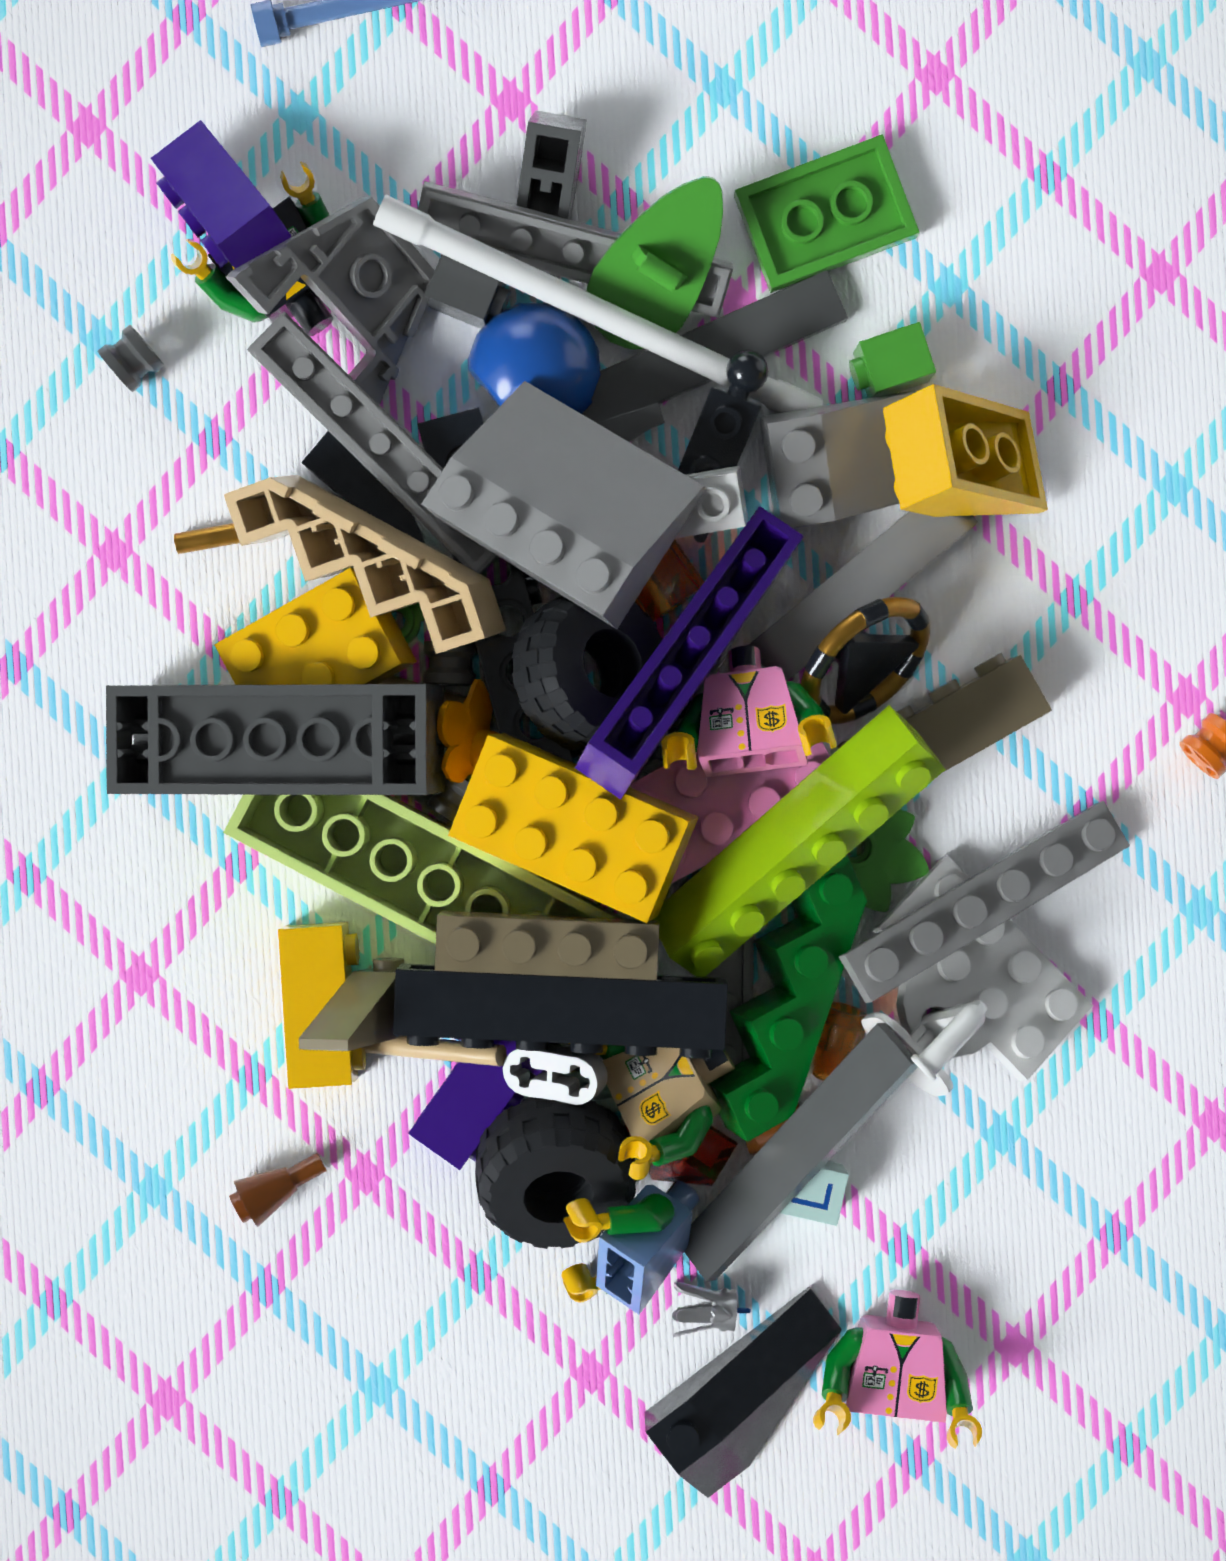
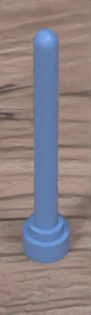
M272 0L251 3L250 6L262 48L282 43L281 37L290 36L291 29L423 0H318L284 8L283 2L272 4Z

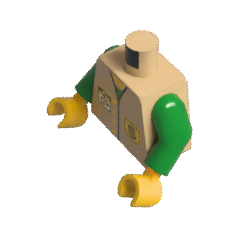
M603 1045V1052L595 1053L603 1059L602 1061L606 1066L608 1076L606 1084L631 1134V1137L626 1138L622 1142L618 1160L624 1161L628 1158H637V1160L631 1163L629 1169V1176L632 1179L642 1180L645 1178L651 1163L655 1166H662L697 1152L713 1124V1118L721 1110V1105L710 1083L735 1069L726 1049L712 1050V1057L704 1059L679 1056L680 1048L658 1047L657 1055L635 1056L625 1054V1046Z

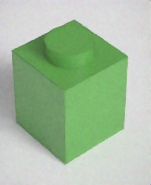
M920 322L859 341L853 352L855 359L849 360V368L854 385L858 391L865 389L868 398L898 393L928 383L936 373Z

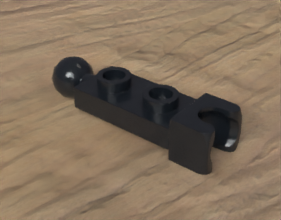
M742 350L730 358L726 368L727 380L730 383L729 389L724 391L715 386L711 387L679 465V472L687 475L738 465L762 407L747 400L749 394L760 389L768 377V365L761 354L753 350ZM709 533L694 535V539L698 543H705Z

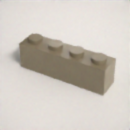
M1001 652L974 667L978 677L960 686L955 678L928 693L932 703L914 712L909 704L897 711L920 734L946 770L1052 711L1021 655L1006 660ZM848 738V739H846L845 741H843V742H841L840 744H838V745H837V748L839 749V748H840L842 745H844L850 738Z
M442 911L437 915L435 971L657 980L658 920H651L645 923L638 919Z

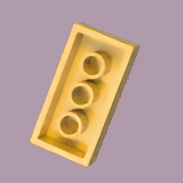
M506 733L489 734L448 836L645 923L657 917L699 816L629 787L622 799H619L575 769L577 764Z

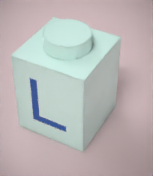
M828 1161L780 1213L837 1226L849 1173L844 1165Z

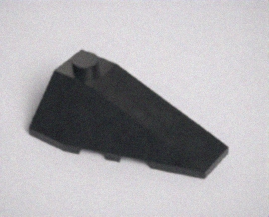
M807 1287L644 1412L646 1434L675 1472L709 1498L751 1465L842 1331L840 1325L811 1287Z

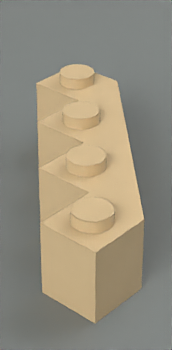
M299 475L269 477L223 494L241 546L269 542L290 535L305 582L330 577L349 568H354L370 618L419 603L436 654L507 631L490 579Z

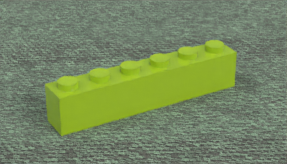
M888 705L665 900L659 915L652 920H658L659 939L669 958L694 976H707L946 770L920 734L893 707Z

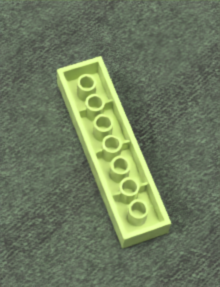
M242 795L223 832L435 945L437 915L442 911L625 919L566 887L448 836L451 829L450 826L391 795Z

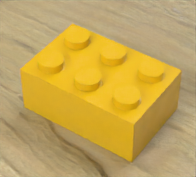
M354 568L341 572L214 644L235 685L378 684L417 662L391 612L370 618Z

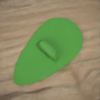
M702 176L683 183L661 196L612 243L594 267L586 292L677 333L683 327L700 295L720 239L723 218V198L720 183L713 177ZM595 326L611 343L627 349H644Z

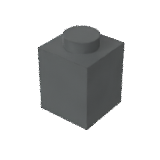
M441 254L426 290L425 298L429 308L482 329L493 316L500 314L507 308L511 290L505 288L507 284Z

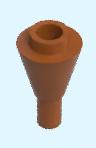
M315 1153L288 1169L283 1167L234 1180L237 1191L230 1194L229 1198L243 1223L252 1219L255 1225L259 1227L298 1191L297 1187L321 1175L327 1169L319 1154Z

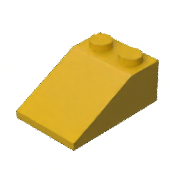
M936 384L923 388L883 408L886 425L885 439L891 453L895 475L894 490L901 510L932 517L1039 514L1048 510L1030 413L1028 411Z

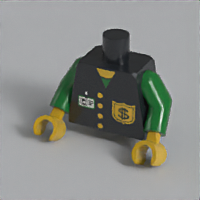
M300 162L307 177L305 183L301 186L295 187L290 185L283 170L280 174L284 190L290 196L298 198L296 205L289 196L273 207V210L292 237L330 216L320 194L312 192L315 184L314 176L309 166L304 162ZM192 239L185 240L196 250L197 257L194 263L183 265L173 253L171 254L173 264L185 274H195L196 284L223 311L253 323L267 319L271 324L285 311L291 318L294 316L309 336L320 333L333 321L332 315L320 298L301 277L269 314L259 313L226 278L235 269L230 262L220 268L209 253L208 257L213 263L207 264L208 257L205 249Z

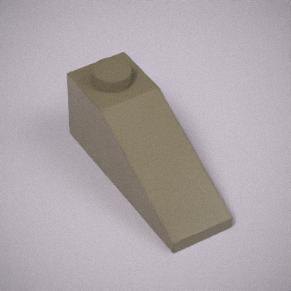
M376 958L373 959V968L353 971L299 1037V1049L351 1051L403 1037L393 1035L396 969L402 963H405V959Z

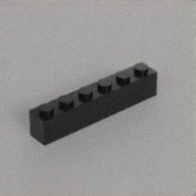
M402 963L396 969L393 1035L407 1036V1044L414 1046L439 1045L440 1038H461L462 1047L476 1049L493 1048L494 1040L516 1041V1049L525 1051L548 1050L550 1042L570 1043V1051L576 1053H602L603 1045L625 1046V1054L635 1056L657 1055L658 1047L680 1048L679 1056L686 1058H711L712 1050H725L728 984L725 978L657 975V980L453 972L435 971V965Z

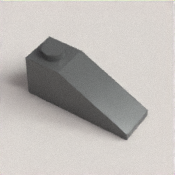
M535 110L527 124L517 206L571 220L587 119Z

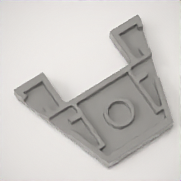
M362 197L232 270L226 278L259 313L269 314L301 277L366 349L364 357L348 375L380 405L390 380H396L400 370L396 365L408 337H414L428 304L425 293L435 270L412 243L374 226L373 223L380 206L373 197Z

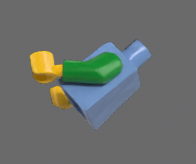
M679 1180L674 1181L666 1193L654 1185H646L627 1206L607 1207L606 1213L596 1214L588 1199L580 1198L568 1203L566 1210L569 1216L565 1217L563 1221L569 1233L576 1241L586 1243L597 1237L601 1230H605L599 1237L597 1276H591L585 1263L572 1265L562 1271L563 1284L569 1297L578 1303L586 1302L594 1297L599 1290H603L606 1292V1295L609 1294L640 1315L688 1246L693 1214L691 1211L699 1202L697 1192L687 1183Z

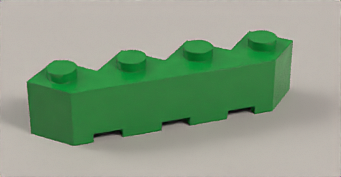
M848 855L792 902L798 916L797 918L754 940L774 987L729 1011L749 1058L735 1065L734 1070L711 1082L710 1085L721 1105L719 1115L725 1128L747 1142L788 1120L796 1110L844 970V965L838 956L851 949L867 903Z

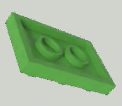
M883 134L735 189L734 199L770 293L794 285L823 271L828 270L829 272L916 239L920 233Z

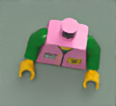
M750 645L738 646L728 652L729 672L712 674L706 677L704 692L693 698L676 731L668 734L661 741L664 769H670V764L674 761L686 760L688 770H695L697 768L696 752L698 751V759L705 777L808 765L807 756L812 755L811 747L813 745L826 742L830 744L831 749L837 747L831 720L824 715L822 708L800 683L786 681L781 667L762 668L759 648Z
M890 1290L887 1316L862 1315L858 1327L848 1329L827 1355L821 1393L826 1402L813 1416V1424L818 1430L824 1426L826 1411L834 1413L839 1420L837 1435H840L851 1422L850 1412L946 1423L948 1414L953 1416V1421L947 1431L949 1445L955 1449L957 1448L958 1437L955 1429L960 1426L966 1427L972 1432L974 1447L978 1445L982 1437V1427L975 1417L969 1415L973 1411L966 1370L952 1342L941 1336L936 1325L927 1321H918L919 1294L906 1290Z

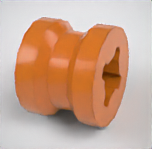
M1209 713L1202 720V728L1195 735H1186L1179 742V746L1200 770L1214 779H1219L1226 772V720L1214 713Z

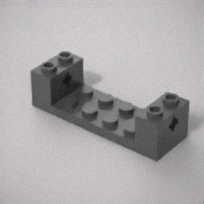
M431 684L106 685L107 794L430 795L445 792V775L441 768L445 746L438 736L437 716L440 706L444 703V686Z

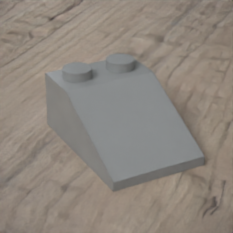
M917 390L760 416L774 516L790 527L797 528L837 521L899 504L894 490L895 475L891 453L885 439L886 425L883 408L917 392Z

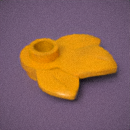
M474 679L463 704L457 701L446 700L438 711L437 732L440 741L447 748L441 768L446 778L451 782L461 783L469 775L472 776L487 736L489 734H498L497 731L490 729L493 708L488 690L481 679Z

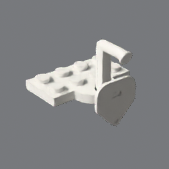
M948 855L940 858L929 870V873L919 880L873 931L876 934L968 880L970 877ZM1009 919L901 984L898 988L896 1001L900 1024L881 1012L867 1014L861 1020V1024L867 1035L877 1023H886L913 1054L911 1060L918 1066L907 1080L930 1095L937 1097L948 1095L954 1088L951 1078L942 1068L952 1058L974 1054L984 1046L1018 1081L1028 1080L1089 1012L1093 1005ZM929 1008L935 1010L928 1013L927 1015H923L924 1012Z

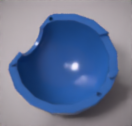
M518 303L493 316L476 334L467 359L469 372L478 384L487 390L498 407L526 381L582 414L592 403L591 399L600 378V351L590 331L576 316L548 303Z

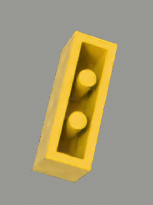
M349 922L284 926L278 929L288 1089L352 1085L359 1077L358 1070L366 1069L365 1047L351 1051L299 1049V1037L352 973L351 965H359L357 933L349 934Z

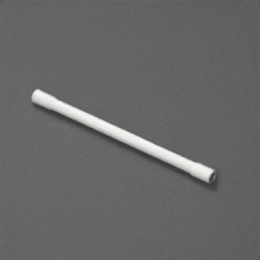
M388 195L384 196L376 214L374 226L415 245L428 247L729 388L730 383L726 375L729 358L435 221L429 214ZM767 377L766 382L760 389L751 392L748 396L764 404L767 409L777 414L822 406L823 399L785 381L774 380L770 377Z

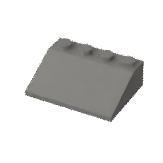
M524 381L450 458L421 505L441 522L618 629L706 488Z

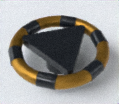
M907 597L877 599L856 609L836 625L821 643L817 645L805 666L801 685L822 708L824 715L831 720L832 725L854 722L876 711L877 708L892 698L912 677L922 661L930 638V619L919 602ZM898 616L903 617L911 627L910 635L868 634L865 629L887 618ZM833 661H835L839 665L835 705H828L820 696L822 679Z

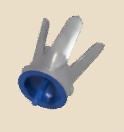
M681 1282L673 1284L674 1289L679 1293L712 1302V1306L675 1310L671 1316L675 1322L712 1324L674 1333L673 1337L712 1328L719 1329L722 1332L727 1330L734 1332L737 1313L751 1312L749 1308H737L736 1289L722 1288L721 1290H711Z

